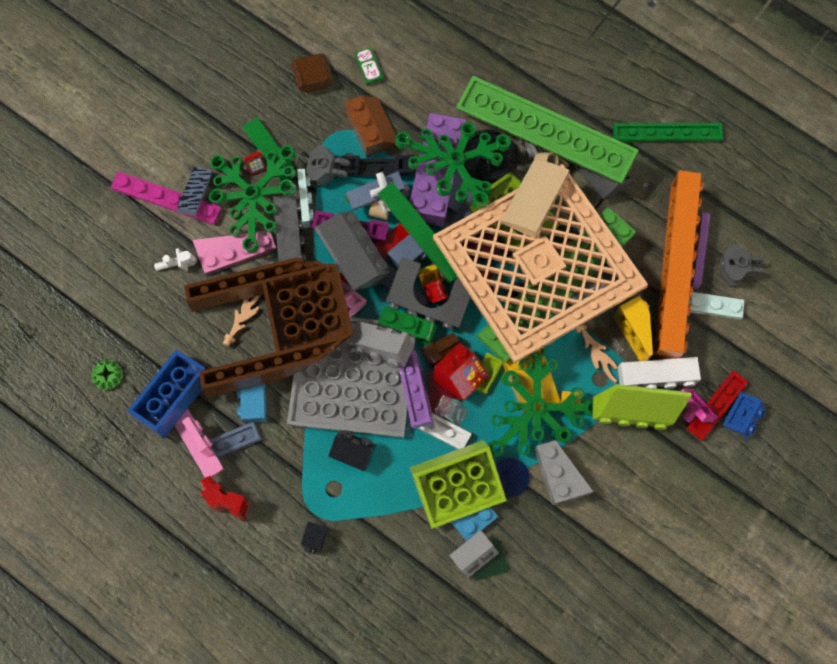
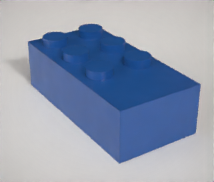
M175 350L127 412L136 421L165 439L202 391L199 371L206 370V368L180 351Z

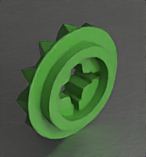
M105 359L104 361L97 362V365L92 368L91 378L93 384L99 389L111 390L118 386L122 380V368L114 360ZM106 368L110 373H112L111 375H108L107 380L104 376H100L105 373Z

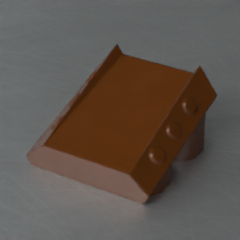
M319 53L306 56L291 62L297 88L301 92L310 93L327 89L334 81L325 54Z

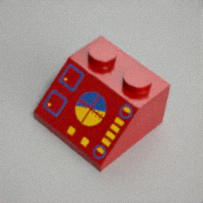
M460 343L434 367V381L462 401H465L489 377L475 353Z

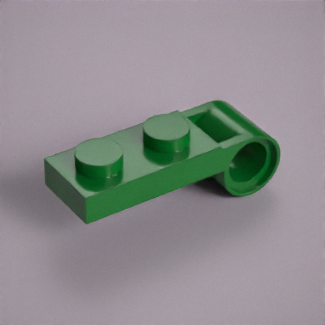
M386 306L383 307L378 320V326L389 328L399 333L406 332L418 342L426 345L432 343L438 327L433 322Z

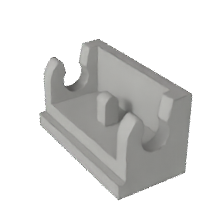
M480 530L449 556L463 574L469 578L495 557L498 551Z

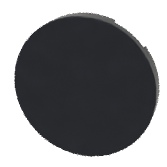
M492 129L476 132L474 137L468 140L463 153L477 149L479 137L482 133H488L491 136L489 144L495 143L497 136L502 133ZM511 140L508 150L504 152L499 150L493 151V153H500L503 156L500 165L495 166L491 163V160L478 156L466 160L464 164L465 169L477 180L498 181L509 172H512L515 167L517 151L513 141Z

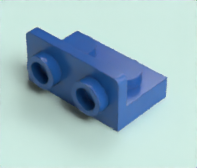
M740 392L723 423L724 428L742 434L743 438L748 440L750 435L755 433L758 420L762 419L765 414L763 401Z

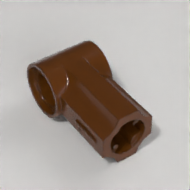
M452 332L436 343H429L420 352L430 367H434L460 341Z

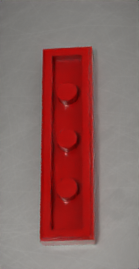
M733 370L706 403L716 414L717 418L713 422H702L696 416L686 429L702 441L749 382Z

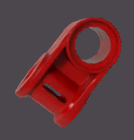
M442 279L423 285L427 300L432 303L448 297Z

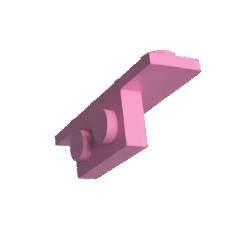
M187 409L175 424V427L204 477L206 478L211 475L213 478L222 472L224 468L211 448L212 442L202 433L203 427L198 420L195 421L189 409Z

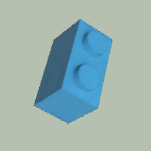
M266 384L237 390V398H240L241 406H237L238 418L241 417L243 423L253 421L267 422Z

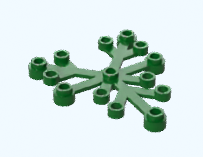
M466 122L461 125V139L456 150L451 145L449 136L440 135L438 145L443 147L446 152L441 151L432 136V131L427 128L421 131L420 138L426 141L429 146L411 141L410 135L406 132H399L396 135L395 144L399 149H406L408 147L425 153L418 157L413 156L409 158L408 167L413 170L418 169L419 164L437 158L442 159V161L436 163H428L426 166V173L430 176L435 175L437 170L448 167L444 179H440L437 182L436 191L440 196L450 194L452 189L451 180L457 169L463 179L460 190L456 192V200L460 203L465 202L468 195L467 191L469 190L473 197L472 204L474 207L482 209L487 205V194L491 191V183L470 177L464 167L465 161L481 156L491 160L493 165L498 166L502 163L503 156L500 153H493V151L499 150L504 152L508 150L511 139L509 136L501 134L497 136L495 143L489 144L491 136L488 133H482L479 137L477 149L463 153L468 140L474 137L476 130L472 123Z
M285 145L280 149L279 154L281 158L279 160L277 154L273 151L266 154L267 173L257 184H247L240 178V168L244 165V161L239 156L232 158V170L227 166V161L221 155H215L210 161V165L214 170L222 171L227 175H218L214 178L213 183L218 188H223L226 184L236 183L244 190L223 193L220 189H214L210 192L209 199L215 205H222L225 201L242 199L229 212L234 220H238L235 225L230 226L229 233L233 237H239L243 226L248 222V237L242 243L243 248L248 253H255L259 249V242L256 240V219L264 225L265 230L269 233H274L277 229V225L272 220H268L257 210V202L268 215L272 216L277 213V207L273 203H269L262 196L275 194L292 196L295 193L296 187L294 183L288 180L295 176V170L291 166L282 168L287 162L293 161L296 157V151L290 145ZM285 176L288 178L283 180L279 186L264 188L274 177ZM249 204V209L242 216V211Z
M545 347L541 348L539 355L536 352L530 354L534 358V368L528 359H522L518 363L519 368L525 371L533 380V396L519 382V376L515 371H505L502 374V383L506 386H513L527 401V403L507 401L504 405L505 410L510 413L515 411H526V413L522 417L501 416L497 414L491 417L490 421L493 426L513 425L498 441L492 440L488 443L492 456L502 455L504 446L518 432L519 444L517 451L522 455H527L530 452V446L527 444L528 421L532 417L533 430L531 431V438L533 440L540 441L544 437V433L541 430L542 418L554 430V438L558 442L565 443L571 438L570 430L567 427L560 426L547 411H562L575 427H581L584 419L573 411H582L586 415H593V409L591 411L588 409L589 404L593 405V400L585 399L582 403H574L577 399H582L584 396V390L579 387L573 388L571 394L562 403H546L541 398L542 380L551 371H555L558 368V362L554 359L547 360L542 368V358L546 354ZM524 361L528 363L527 368H523L522 363ZM550 362L554 363V368L552 369L549 367ZM510 375L514 376L513 382L509 381ZM576 390L580 391V395L578 397H576L575 395ZM510 403L514 405L512 410L508 409ZM537 403L540 404L539 410L535 409V405ZM496 417L500 418V422L498 424H495L494 419ZM578 417L580 422L576 425L575 419ZM536 431L540 433L539 438H535ZM563 431L566 432L565 438L561 437V433ZM496 445L500 448L498 452L494 451ZM523 445L526 446L525 452L521 451V447Z

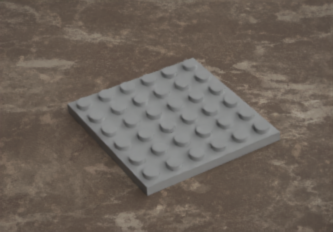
M350 318L353 330L357 321L378 326V320ZM378 326V329L387 330V328ZM393 331L394 334L401 335V333ZM409 336V338H410V340H411V342H412V344H413V346H414V345H415V338ZM348 338L321 361L294 374L287 426L330 431L347 430L358 434L404 438L407 403L399 365L394 367L388 364L386 360L380 359L378 361L371 358L367 353L358 354L354 352L348 342L350 338Z

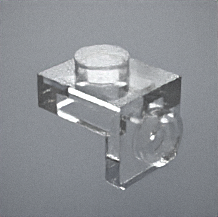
M446 396L441 397L435 410L437 415L447 418L452 424L459 427L465 419L467 409L458 400Z

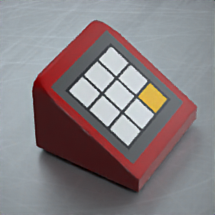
M261 151L244 157L250 176L267 171Z

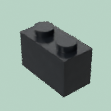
M340 430L335 436L328 457L365 472L372 459L376 444H373L367 438L356 437L350 431Z

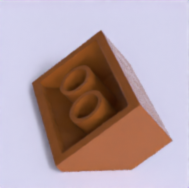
M361 95L345 101V113L366 158L396 146V134L378 98Z

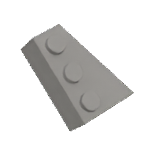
M357 321L353 330L354 335L348 341L354 352L358 354L367 353L371 358L378 361L380 359L386 360L388 364L394 367H398V365L405 367L414 347L406 332L398 335L394 334L392 329L387 328L384 331L378 329L376 325Z
M556 440L536 446L534 451L552 506L590 495L593 492Z

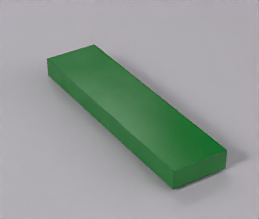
M258 117L242 126L257 150L261 151L266 162V154L270 151L277 154L278 160L281 158L279 146ZM287 162V163L282 167V168H285L286 166H291V167L294 169V167L292 166V164H291L290 162ZM285 176L277 177L280 182L288 179Z

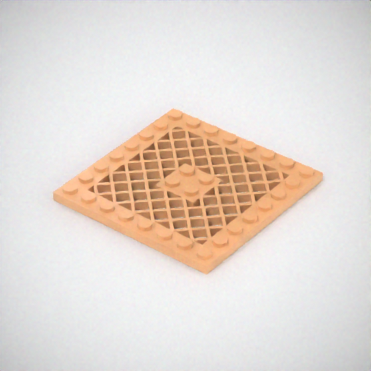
M570 173L557 197L560 199L559 205L553 204L551 210L557 211L556 217L547 215L545 221L554 223L553 229L541 227L535 239L526 236V234L513 233V228L510 229V232L499 230L502 224L500 221L518 189L433 235V240L514 364L648 286L645 279ZM562 200L565 202L567 207L561 206ZM559 212L569 213V220L558 218ZM573 215L578 222L572 221ZM495 224H497V228H496V229L490 228V227L494 226ZM556 225H566V232L555 230ZM570 226L581 229L580 234L569 233ZM583 230L586 232L588 237L582 236ZM481 233L480 238L474 237L475 235ZM484 233L494 234V240L483 239ZM540 233L550 234V241L546 235L539 239ZM497 237H507V244L496 242ZM553 237H563V244L553 242ZM567 238L578 241L577 247L566 245ZM511 239L520 240V247L511 246ZM524 241L531 243L523 248ZM468 242L477 243V251L468 249ZM580 242L590 243V250L579 248ZM481 245L492 247L490 254L481 252ZM594 245H595V247L597 248V250H598L599 252H594V251H593ZM494 249L505 250L504 256L494 255ZM555 249L562 250L560 256ZM508 251L515 252L512 255L513 259L507 258ZM564 251L575 253L574 260L564 258ZM469 255L475 256L474 263ZM577 255L588 256L587 263L577 261ZM478 257L488 259L487 266L477 264ZM591 257L602 259L601 265L590 264ZM491 261L502 262L501 268L490 267ZM605 261L607 262L610 268L603 267ZM505 263L515 265L514 272L503 270ZM566 264L572 265L571 272L564 271ZM518 266L524 274L517 273ZM575 266L586 268L585 274L574 273ZM588 269L599 271L598 278L587 276ZM478 270L485 271L484 278ZM488 272L499 274L498 280L487 279ZM602 272L613 274L612 280L601 279ZM502 275L512 277L511 285L500 282ZM556 275L555 281L547 280L552 276ZM558 276L569 277L568 284L557 282ZM515 278L526 281L524 288L514 285ZM572 278L582 280V287L572 286ZM586 281L596 284L595 291L584 288ZM528 282H530L532 287L539 284L538 291L528 289ZM542 284L553 287L552 293L541 292ZM599 284H600V285L607 286V287L601 289L600 291H598ZM488 285L496 287L494 293ZM555 288L566 290L565 297L554 295ZM498 289H508V297L497 295ZM512 291L523 293L522 299L511 298ZM569 291L580 293L579 300L568 298ZM583 294L591 295L586 299L582 300ZM525 295L536 296L535 303L524 301ZM539 297L550 299L549 306L539 305ZM499 301L506 302L505 309ZM552 301L564 302L562 310L552 308ZM509 303L520 305L518 313L508 311ZM566 303L573 305L565 310ZM522 307L533 308L532 316L521 314ZM536 309L547 312L546 319L535 317ZM550 313L558 314L548 320ZM509 316L517 318L515 325L513 324ZM519 319L530 321L529 329L518 327ZM533 322L540 323V325L532 329Z

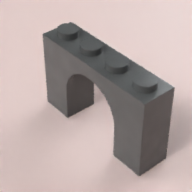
M403 257L385 302L389 303V307L399 310L403 308L407 310V314L416 317L419 314L425 317L424 320L433 323L436 321L443 323L442 327L453 330L454 328H459L470 299V295L460 279H454L448 298L442 306L437 308L425 307L416 300L413 292V285L421 264Z

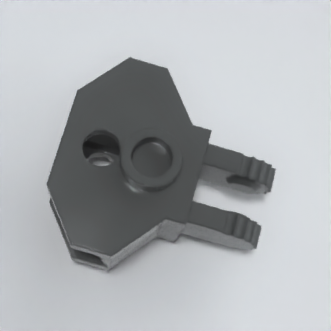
M318 145L309 155L306 172L310 180L314 181L317 186L325 187L333 179H337V177H347L348 173L344 170H339V167L349 166L350 161L336 158L334 153L325 145Z
M731 244L719 259L720 277L728 286H736L743 277L748 275H761L764 273L763 268L751 267V264H761L764 262L763 257L751 256V253H746L739 244Z

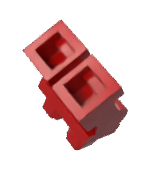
M211 475L200 480L204 489L200 494L216 512L229 511L235 519L244 521L250 504L244 496L232 492L226 493L225 489L219 483H216Z

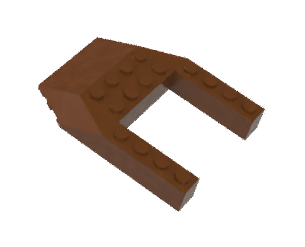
M292 258L184 285L186 300L192 312L264 294L276 352L199 371L201 387L207 398L285 379L321 361L354 335L338 265L323 264L319 261L309 262L304 261L302 258Z

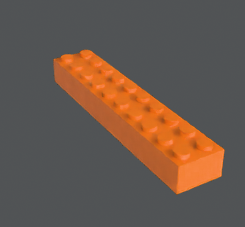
M679 170L671 184L652 360L681 358L687 350L688 343L685 341V334H688L689 331L687 316L691 312V304H688L693 293V286H690V282L695 274L692 262H695L697 251L694 250V244H697L698 233L695 232L696 226L698 227L700 222V215H697V212L702 203V198H699V192H702L704 183L701 180V173Z

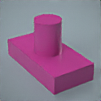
M694 389L681 390V392L691 393V398L687 403L689 407L682 414L685 421L691 423L696 416L702 422H713L717 418L716 414Z

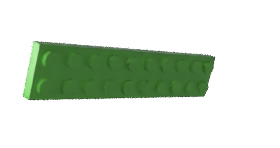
M472 76L456 107L460 112L548 152H554L557 156L620 185L623 184L639 153V150L475 76Z
M609 207L599 215L621 247L635 235L636 231ZM583 231L582 236L588 237L586 232ZM574 240L569 246L577 247L578 241ZM580 242L579 248L590 250V243ZM594 245L593 251H594V252H599V251L597 250V248L595 247V245ZM564 251V258L574 260L575 253ZM577 255V261L587 263L588 256ZM591 257L590 264L600 266L602 259ZM566 264L564 271L571 272L572 265ZM575 266L574 273L584 275L586 268ZM588 269L587 276L593 277L598 271ZM556 275L552 276L547 280L555 281ZM558 276L557 282L568 284L569 277ZM572 278L571 285L582 287L583 281ZM529 284L527 288L538 291L539 284L535 287ZM542 284L541 292L551 294L553 287ZM555 288L554 295L565 297L566 290ZM569 291L568 298H572L577 292ZM520 293L515 299L521 300L523 293ZM525 295L524 301L535 303L536 296ZM539 297V305L549 306L550 299ZM553 300L551 307L561 309L564 302ZM509 303L508 311L518 313L520 305ZM523 306L521 314L532 316L533 308ZM536 309L535 317L546 319L547 312ZM550 313L548 320L551 319L555 314ZM509 316V318L515 325L517 318ZM519 319L518 327L529 329L530 321ZM533 322L532 329L540 325V323ZM488 324L477 335V338L506 363L510 356Z

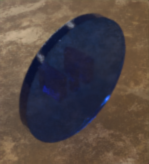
M503 458L495 463L505 497L520 495L529 483V472L526 466L515 458Z

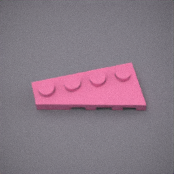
M267 231L256 232L259 249L255 253H248L242 246L243 240L248 237V234H241L239 237L231 235L193 240L204 273L209 275L277 250L271 233Z

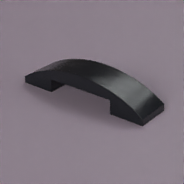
M396 155L395 158L361 159L360 156H341V159L349 160L350 165L340 166V170L346 171L348 173L347 176L360 178H377L376 174L383 172L384 177L395 172H399L400 177L414 173V170L408 167L409 158L414 155Z

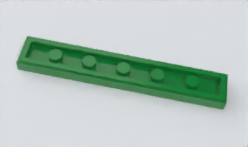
M613 123V138L623 143L722 142L723 129L722 123Z
M391 182L377 194L378 197L449 283L458 276L433 240L435 233L395 184Z

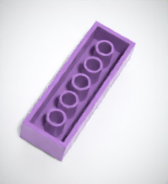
M430 113L427 129L432 131V136L437 145L440 135L449 136L450 143L454 150H456L461 139V125L466 123V120ZM423 141V145L429 146L426 141ZM438 145L441 151L446 152L443 147ZM437 158L419 164L409 203L426 224L443 227L451 192L447 196H440L436 191V186L440 179H444L448 167L437 170V173L433 176L426 173L428 163L442 161V159ZM454 173L453 178H452V180H451L452 187H453V182H454L455 173Z

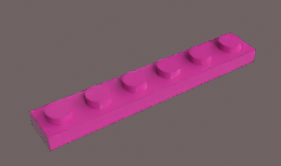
M119 171L110 187L113 191L177 212L178 204L183 193ZM202 200L196 216L181 212L177 213L215 226L222 209L220 206Z

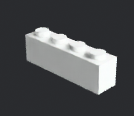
M698 357L620 363L617 367L620 385L673 389L677 385H683L685 388L694 387L701 380Z

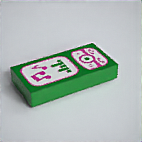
M371 47L354 52L366 86L382 81L383 75Z

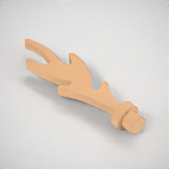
M261 295L256 296L250 302L249 298L244 299L241 314H239L238 310H235L233 328L230 334L224 336L223 345L229 347L231 343L234 344L236 341L234 336L246 328L245 325L239 324L250 320L258 313L259 307L253 310L251 308L258 302Z
M586 324L577 327L576 332L583 335L585 348L587 349L589 344L592 346L591 360L595 369L599 368L598 362H601L608 378L613 383H616L617 380L610 373L607 364L611 365L614 369H617V366L608 355L600 351L605 350L606 347L596 342L587 333L586 329L588 327Z

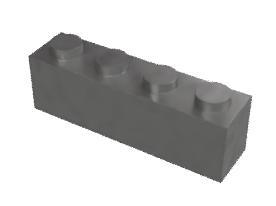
M296 194L292 196H274L273 202L277 207L275 224L277 225L276 236L279 262L292 258H302L306 261L305 253H302L301 247H305L304 236H300V229H303L302 218H298V212H301L300 201H297Z

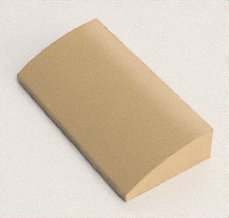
M534 160L500 223L535 239L563 188L570 170L553 163Z

